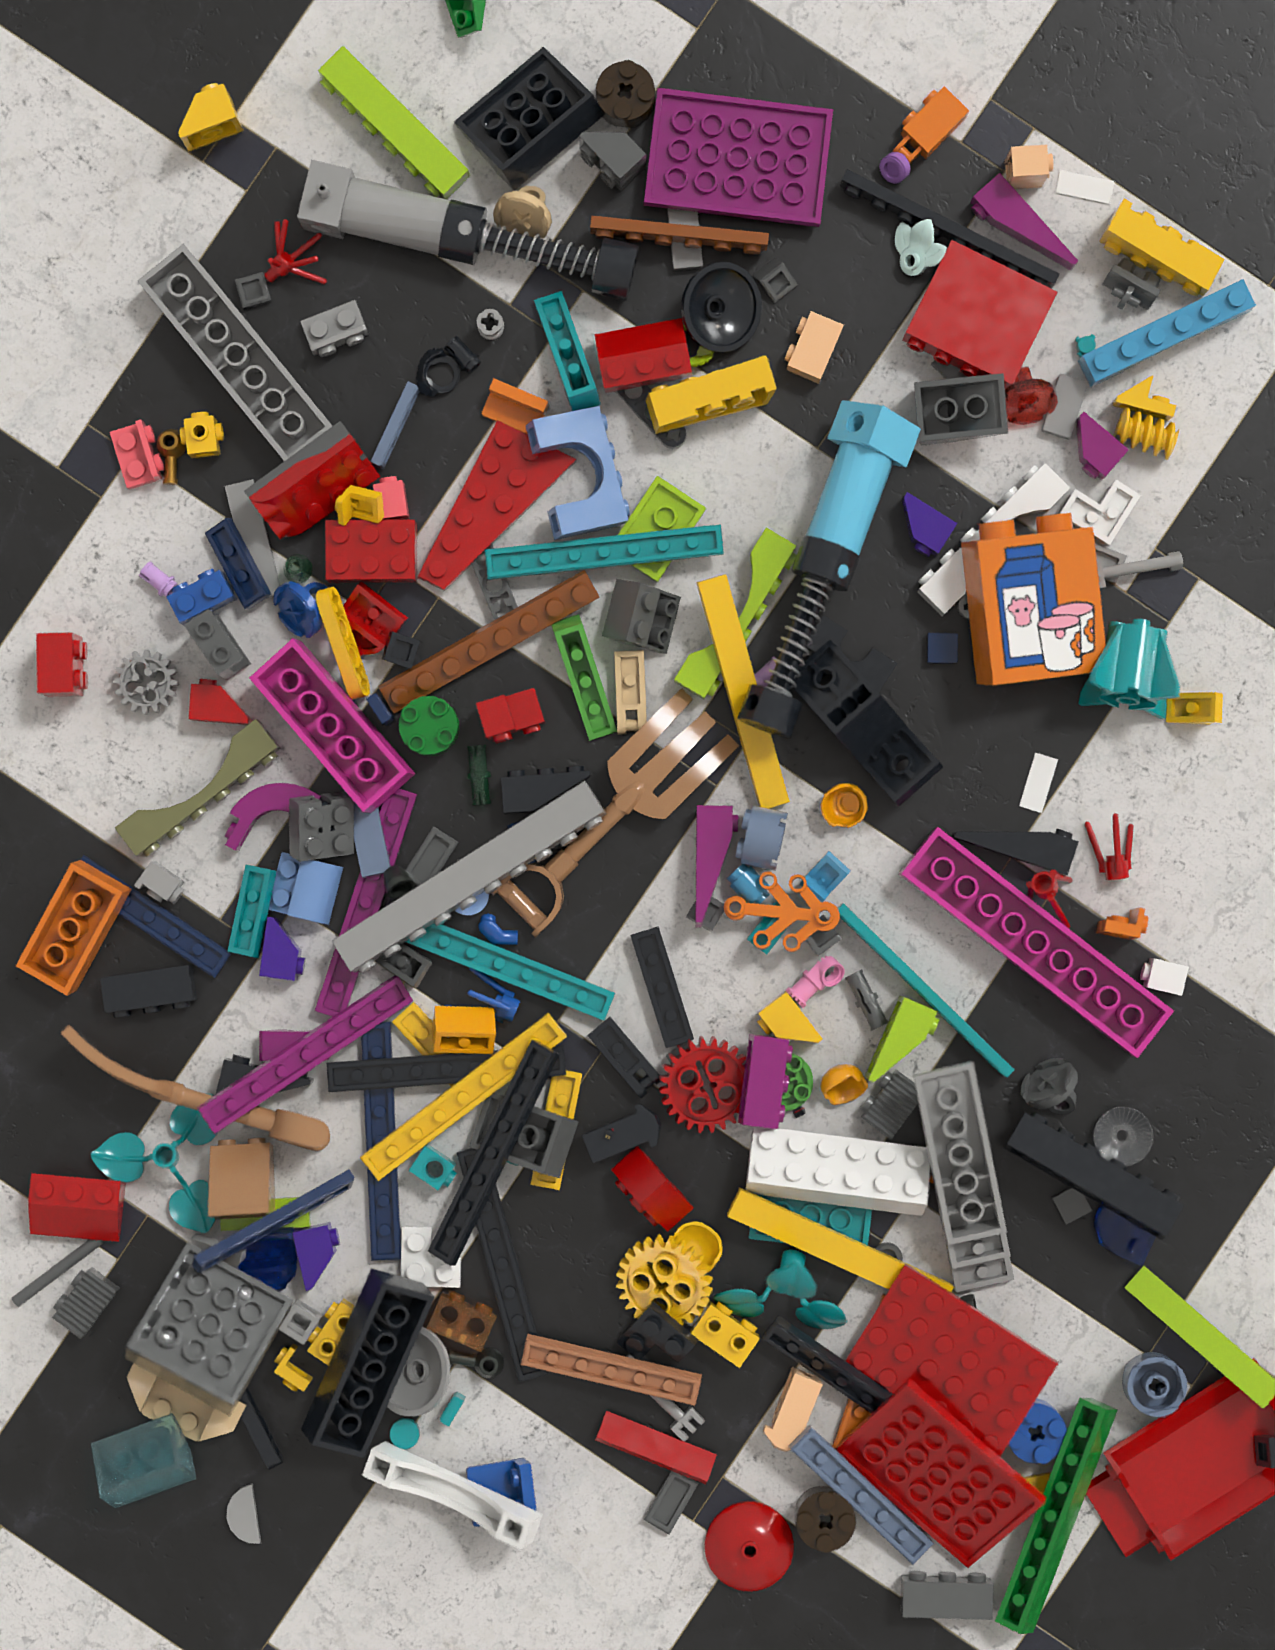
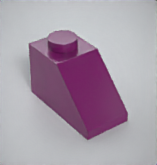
M1083 412L1076 421L1079 462L1084 465L1082 470L1093 479L1098 477L1100 480H1103L1129 449L1087 413Z

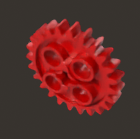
M699 1036L698 1045H695L688 1039V1048L686 1050L678 1045L677 1049L680 1053L678 1056L668 1054L672 1061L671 1065L662 1064L663 1069L668 1073L658 1077L660 1081L666 1083V1085L658 1088L660 1093L667 1094V1096L661 1099L663 1105L671 1104L667 1109V1113L669 1115L677 1113L675 1117L676 1123L680 1124L686 1119L685 1127L688 1130L692 1128L694 1123L699 1133L703 1131L705 1125H707L711 1133H714L715 1124H719L725 1130V1121L729 1119L735 1124L734 1114H739L745 1064H742L745 1062L746 1056L744 1054L736 1056L738 1048L735 1045L727 1050L728 1042L725 1039L721 1041L719 1046L714 1036L711 1037L709 1044H706L702 1036ZM713 1059H721L722 1066L718 1071L711 1072L708 1070V1065ZM698 1060L701 1061L705 1076L711 1082L709 1087L715 1097L717 1108H712L710 1097L702 1087L704 1082L696 1066V1061ZM686 1070H693L695 1073L693 1080L689 1083L681 1082L682 1073ZM724 1086H731L732 1094L726 1099L719 1098L720 1089ZM695 1098H705V1104L701 1109H691V1103Z

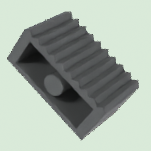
M895 1070L893 1074L888 1071L878 1084L882 1089L874 1098L870 1095L860 1108L864 1112L861 1118L889 1139L894 1137L918 1104L915 1083L898 1070Z
M93 1267L86 1272L81 1270L71 1282V1285L74 1286L68 1296L63 1294L53 1307L57 1312L52 1318L80 1339L87 1334L120 1289L119 1286L115 1285V1283L111 1282Z

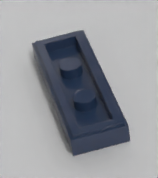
M232 518L223 519L205 532L244 609H251L271 595Z

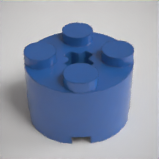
M1036 1399L1008 1446L1023 1461L1046 1464L1058 1455L1066 1435V1425L1060 1414L1051 1404L1044 1400ZM1038 1425L1040 1433L1038 1435L1033 1434L1031 1437L1028 1431L1029 1428H1036Z

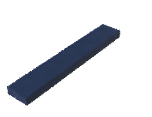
M82 856L80 860L132 889L119 912L120 916L212 977H217L231 956V952H227V949L87 856Z
M350 1169L200 1252L193 1258V1268L197 1274L204 1272L351 1189L355 1177Z

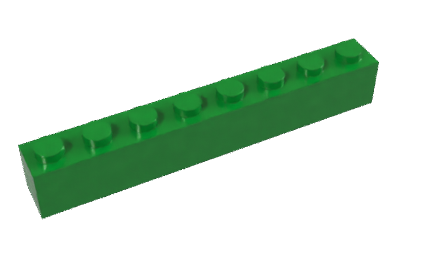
M1079 1398L1043 1493L1046 1500L1044 1505L1036 1511L996 1616V1623L1019 1634L1034 1632L1117 1414V1409L1093 1398Z

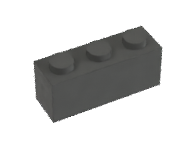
M909 1571V1575H901L900 1611L902 1617L993 1620V1582L984 1573L972 1572L968 1573V1577H956L954 1572H939L938 1576H926L927 1573L924 1571Z

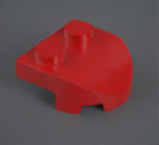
M360 582L343 605L360 656L376 654L384 649L390 631L398 633L408 619L406 615L363 582Z

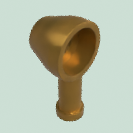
M175 429L163 431L157 439V449L165 457V477L163 479V484L178 485V480L176 479L177 458L181 457L187 448L186 445L181 443L180 431ZM173 437L175 439L174 444L170 447L165 446V440Z

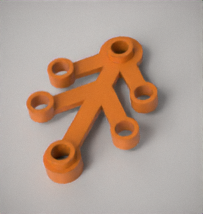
M769 871L761 874L759 883L763 889L768 890L781 906L746 903L740 896H732L724 904L726 916L734 921L742 920L746 915L779 918L765 931L755 933L753 943L758 949L768 948L771 941L796 920L809 921L796 934H788L783 939L784 948L788 952H796L800 949L801 943L817 930L823 932L830 931L838 925L840 920L837 907L830 902H820L807 886L805 877L800 874L793 875L790 878L789 887L794 893L801 895L810 909L798 908L777 883L776 875ZM772 876L774 883L771 886H765L763 884L764 877ZM801 879L804 885L800 889H795L792 886L793 881ZM734 902L741 904V910L737 913L730 911V906ZM822 911H828L831 915L830 919L826 922L819 919V914ZM766 935L768 942L765 945H759L757 943L758 936ZM789 938L797 939L798 944L795 948L787 947L786 942Z

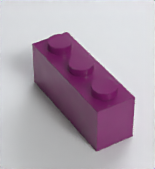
M749 1034L738 1123L746 1126L778 1129L779 1122L783 1123L785 1105H781L782 1094L787 1093L789 1076L785 1075L786 1063L791 1062L793 1048L789 1045L788 1039Z

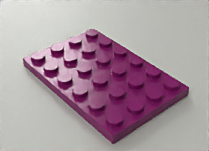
M657 88L644 206L819 227L821 223L833 109Z

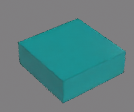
M459 1392L453 1394L441 1414V1423L448 1427L450 1426L464 1403L466 1396Z

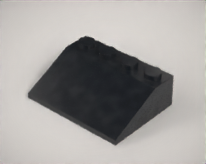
M543 46L456 119L454 123L496 173L515 191L604 115L594 95Z

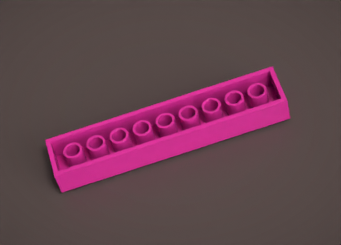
M935 827L900 871L899 875L1132 1057L1138 1058L1174 1012V1010L939 827Z

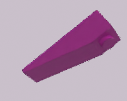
M1001 173L973 196L970 202L973 205L971 209L981 221L986 220L993 227L1070 271L1078 263L1077 258Z
M697 805L695 928L702 927L732 841V833L738 832V815H733V806Z

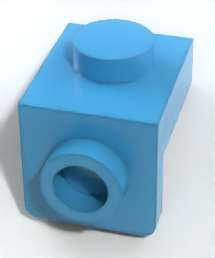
M828 851L808 872L805 879L809 889L820 902H823L851 870ZM803 880L800 882V885L802 887L804 885Z

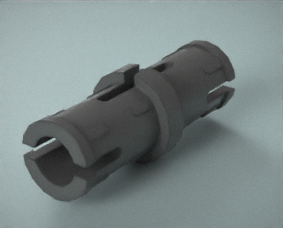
M861 969L845 977L857 999L855 1004L857 1008L861 1007L871 1027V1031L887 1024L888 1020L877 1001L878 995L876 992H872L863 974V970Z

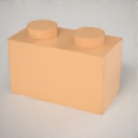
M1047 145L1011 147L1005 159L1006 180L1014 189L1040 188L1046 179L1049 178L1050 172L1053 171L1052 153L1048 154Z
M812 311L808 319L802 317L796 333L801 336L796 346L790 344L784 358L785 361L789 362L787 371L819 384L844 325Z

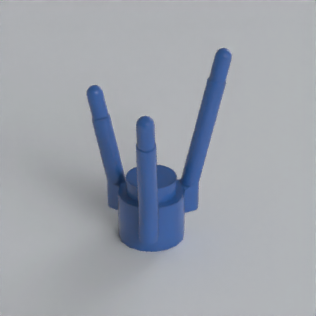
M469 967L471 972L503 996L497 994L495 999H492L472 990H469L467 994L492 1005L496 1021L503 1023L505 1019L512 1022L520 1000L513 998L515 993L505 989L485 973Z

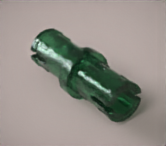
M477 745V751L476 746H467L470 773H467V777L471 779L472 806L481 805V798L482 804H491L488 783L491 772L487 771L486 745Z

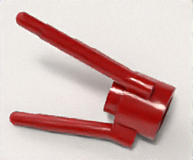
M1117 813L1113 814L1114 855L1106 856L1107 861H1104L1090 822L1086 821L1085 827L1098 861L1099 873L1105 872L1106 880L1129 878V870L1132 869L1133 824L1128 825L1125 855L1121 854L1119 818Z
M1054 869L1050 873L1045 871L1038 872L1034 875L1032 881L1026 883L1028 888L1027 897L1032 900L1035 892L1039 898L1048 899L1061 923L1069 929L1070 924L1054 896L1058 892L1056 880L1071 883L1072 878L1059 874Z

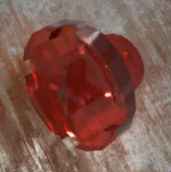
M1028 366L1021 367L1014 384L1009 385L1005 389L1007 418L1013 424L1027 425L1042 420V415L1048 411L1050 415L1058 404L1055 387L1043 379H1032Z

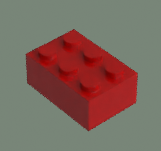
M325 520L326 580L329 583L417 582V523L415 520H381L380 523L367 520H349L346 525H340L338 520Z

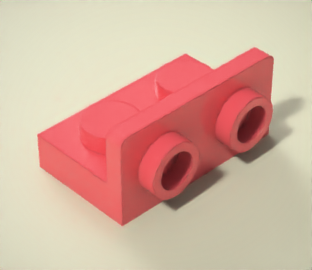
M141 419L135 421L136 424L110 432L128 490L162 480L160 471L164 470L161 456L159 453H154L151 444L156 442L151 425L146 426Z

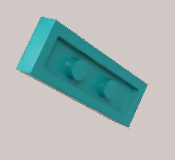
M245 865L227 952L259 958L277 871Z

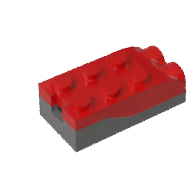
M339 421L248 487L244 492L281 540L284 537L295 536L306 531L334 511L338 496L342 495L350 485L365 488L381 476L342 422Z

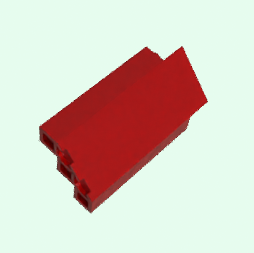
M1224 1376L1181 1403L1179 1408L1172 1414L1157 1418L1103 1453L1109 1464L1104 1466L1106 1471L1091 1480L1086 1495L1125 1557L1152 1542L1158 1553L1160 1554L1164 1551L1171 1561L1275 1495V1468L1256 1465L1254 1435L1266 1434L1275 1436V1396L1263 1409Z

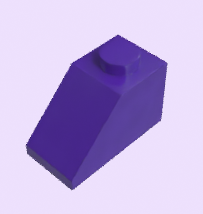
M907 492L902 499L910 540L916 544L914 549L927 557L930 554L936 557L957 523Z
M267 917L259 976L296 981L298 980V975L304 974L306 959L301 957V949L277 917Z
M331 1222L296 1229L293 1232L305 1291L312 1290L336 1253V1246L340 1245L337 1228H332Z

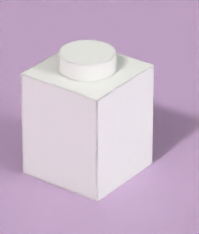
M1149 958V962H1144L1140 980H1144L1143 987L1182 996L1189 967Z

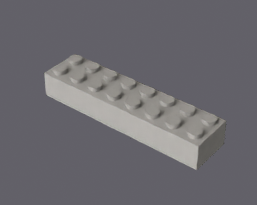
M184 243L138 280L139 284L284 461L332 427L331 423Z

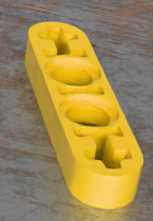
M334 587L318 590L316 593L317 606L346 691L353 700L369 696V680L340 595Z

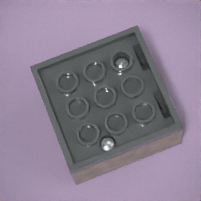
M187 1242L127 1344L125 1359L231 1416L276 1337L279 1327L289 1313L293 1299L224 1261L197 1274L192 1266L193 1258L204 1250Z

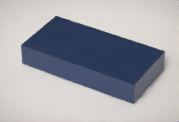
M374 693L366 698L383 725L388 727L395 722L396 718L378 694Z

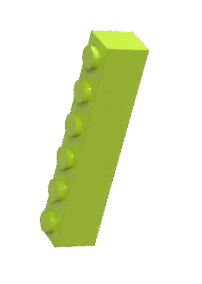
M344 46L318 70L322 79L319 82L321 86L331 95L336 92L343 99L340 102L343 108L352 116L357 113L364 120L361 125L372 136L377 133L384 140L382 146L393 157L398 154L405 161L403 164L404 168L413 177L419 175L426 182L424 187L432 196H441L447 200L470 177L469 170Z

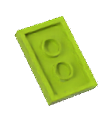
M656 476L629 517V521L625 523L618 535L695 527L706 511V507L664 479ZM672 561L635 564L631 566L658 583Z

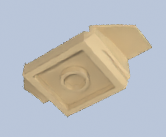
M134 1363L127 1376L139 1411H142L144 1416L194 1441H203L234 1431L246 1407V1404L239 1401L231 1416Z

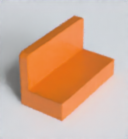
M493 378L489 388L490 394L483 408L482 415L496 422L497 420L527 434L525 426L533 419L544 417L549 403L545 399Z

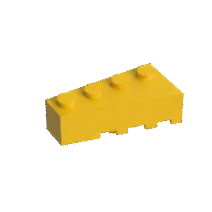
M1124 198L1115 210L1099 241L1104 244V249L1115 255L1124 254L1131 258L1130 261L1134 262L1139 268L1145 269L1148 267L1156 271V275L1166 282H1172L1173 280L1183 285L1182 289L1193 296H1198L1199 294L1204 296L1211 287L1225 259L1194 240L1189 239L1187 243L1182 240L1183 236L1178 230L1171 226L1160 227L1156 225L1155 216L1146 211L1142 213L1130 209L1133 203Z
M767 355L725 369L713 371L697 378H686L672 386L664 384L654 387L646 398V404L655 434L767 405L777 388Z

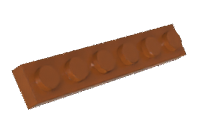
M591 216L590 234H596L598 239H604V237L613 239L614 236L625 237L626 241L641 243L643 239L655 240V244L670 246L672 242L684 243L685 247L693 249L702 248V245L714 246V250L724 252L731 251V248H740L747 254H761V251H767L769 233L601 216Z

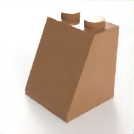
M265 1138L248 1139V1144H236V1140L229 1139L218 1140V1146H210L208 1216L216 1220L265 1217L274 1212L276 1209L273 1144L266 1143Z

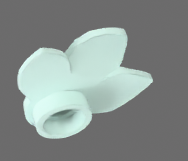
M931 219L920 221L912 228L908 224L901 222L895 232V247L901 254L900 267L909 276H918L927 267L938 265L946 253V246L934 243V228ZM912 256H913L914 259H915V263H914L913 266H911V257H912Z

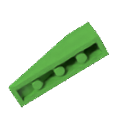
M579 614L552 624V628L589 741L617 732Z

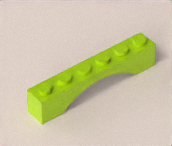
M767 527L750 554L752 568L751 588L747 603L739 617L745 642L752 632L748 629L753 618L759 621L767 608V605L763 603L768 593L774 596L783 581L778 578L783 568L789 570L797 554L793 553L797 545ZM711 644L702 650L689 654L674 679L675 683L703 700L707 694L713 697L721 684V681L717 679L721 670L714 645Z

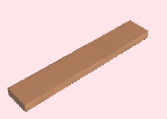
M528 1334L526 1337L521 1365L694 1406L696 1405L702 1374Z

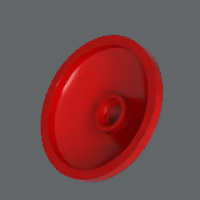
M742 1501L727 1506L715 1516L706 1533L705 1554L710 1569L721 1582L736 1590L758 1591L772 1586L783 1577L793 1558L794 1541L787 1521L777 1510L761 1502ZM749 1545L754 1546L756 1549L752 1555H747L744 1552V1549Z

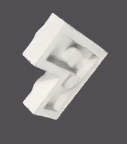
M1118 480L1113 482L1100 504L1074 489L1059 514L1071 513L1072 524L1078 528L1093 527L1094 538L1109 546L1141 495Z
M402 1226L401 1277L422 1282L426 1287L460 1288L461 1256L455 1266H449L428 1252L432 1243V1226Z

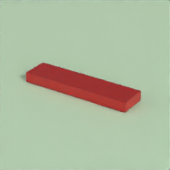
M609 1411L605 1412L595 1441L703 1484L708 1482L717 1454Z

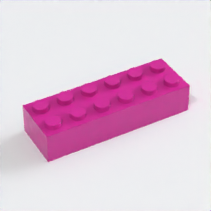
M292 638L249 677L363 812L372 813L415 775L413 770L302 641Z

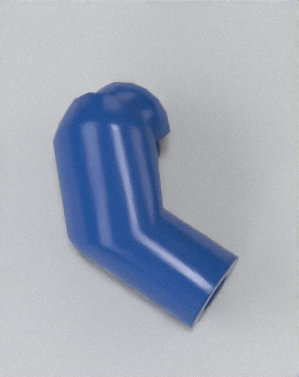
M488 913L481 916L478 927L490 943L518 945V930H502L496 924V917Z

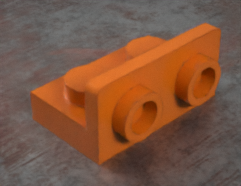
M1145 908L1131 909L1129 918L1117 915L1107 916L1106 920L1098 921L1096 933L1128 940L1140 938L1141 933H1146L1148 926V916L1144 915Z

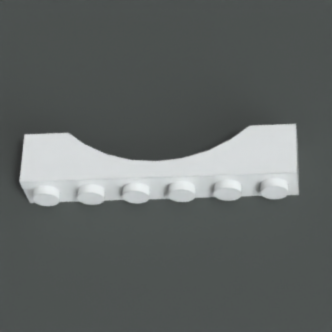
M1046 463L1040 469L1034 465L1023 476L1026 483L1019 490L1013 486L1002 497L1006 503L998 511L992 507L981 520L984 523L1015 520L1031 514L1046 513L1070 487ZM971 528L960 541L980 540L979 530L976 532ZM951 548L939 560L943 566L936 573L930 569L918 581L922 587L917 592L941 616L966 593L961 548L957 552Z
M387 1441L371 1449L362 1475L387 1488L416 1494L446 1505L477 1522L494 1538L519 1550L524 1549L534 1541L543 1514L404 1449L398 1448Z

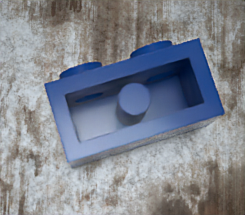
M209 569L197 576L198 581L190 585L184 582L171 589L172 594L166 597L180 624L185 625L206 610L214 612L237 600L225 574L221 570L215 572L214 569Z

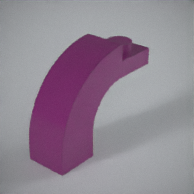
M272 783L250 791L230 811V814L239 818L238 823L232 822L225 834V838L228 839L225 845L235 851H239L252 827L260 817L272 811L289 812V798L312 795L319 799L321 795L305 787L290 783Z

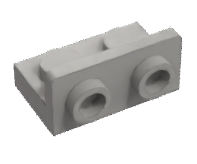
M356 300L300 321L314 356L318 354L320 357L331 355L337 351L336 347L346 343L348 346L359 344L364 341V336L369 335Z

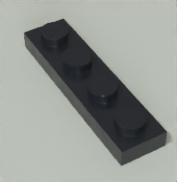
M659 926L630 935L665 1047L669 1048L685 1043L688 1039L694 1040Z

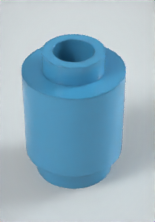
M741 864L727 878L731 883L730 887L746 903L761 904L770 895L761 887L759 883L760 875L752 866L748 867L745 864ZM763 879V884H764L765 886H770V885Z

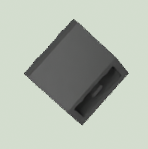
M582 132L579 135V149L582 152L580 157L588 166L592 168L595 165L602 172L600 175L601 179L611 189L615 186L621 192L646 168V153L626 133Z
M616 579L602 636L624 644L667 654L681 597L640 582Z

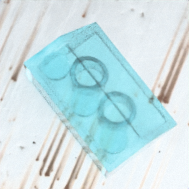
M172 1413L91 1443L99 1496L115 1509L196 1479L192 1452L175 1415Z

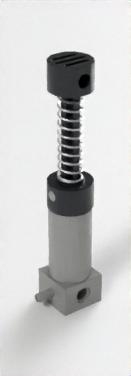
M312 159L297 216L303 230L322 233L323 235L343 239L344 234L348 233L435 254L441 258L470 265L475 264L478 254L488 250L491 251V256L496 252L502 254V258H505L506 255L512 256L513 261L521 258L524 259L525 264H527L528 260L536 262V267L541 263L547 265V269H550V266L558 267V272H561L562 269L569 270L570 275L573 271L579 272L581 278L584 274L591 275L593 280L592 293L627 301L639 252L638 245L605 237L601 249L596 252L595 247L590 251L585 250L584 245L576 248L573 242H570L568 246L563 245L561 239L555 243L552 242L550 237H547L545 240L540 239L539 234L530 237L528 231L524 232L523 235L518 234L516 228L512 232L507 231L505 226L497 229L494 223L489 225V222H487L486 207L452 199L450 201L355 178L352 169Z

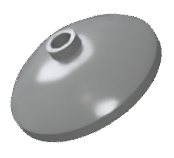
M421 1328L387 1405L391 1411L399 1415L419 1416L428 1413L440 1403L448 1388L450 1380L448 1353L439 1337L429 1329Z

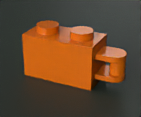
M945 86L939 92L934 89L923 100L922 103L925 106L918 113L913 110L902 122L904 127L901 136L904 139L892 152L903 154L910 164L919 155L927 159L969 114V110ZM908 143L915 149L913 153L905 147Z

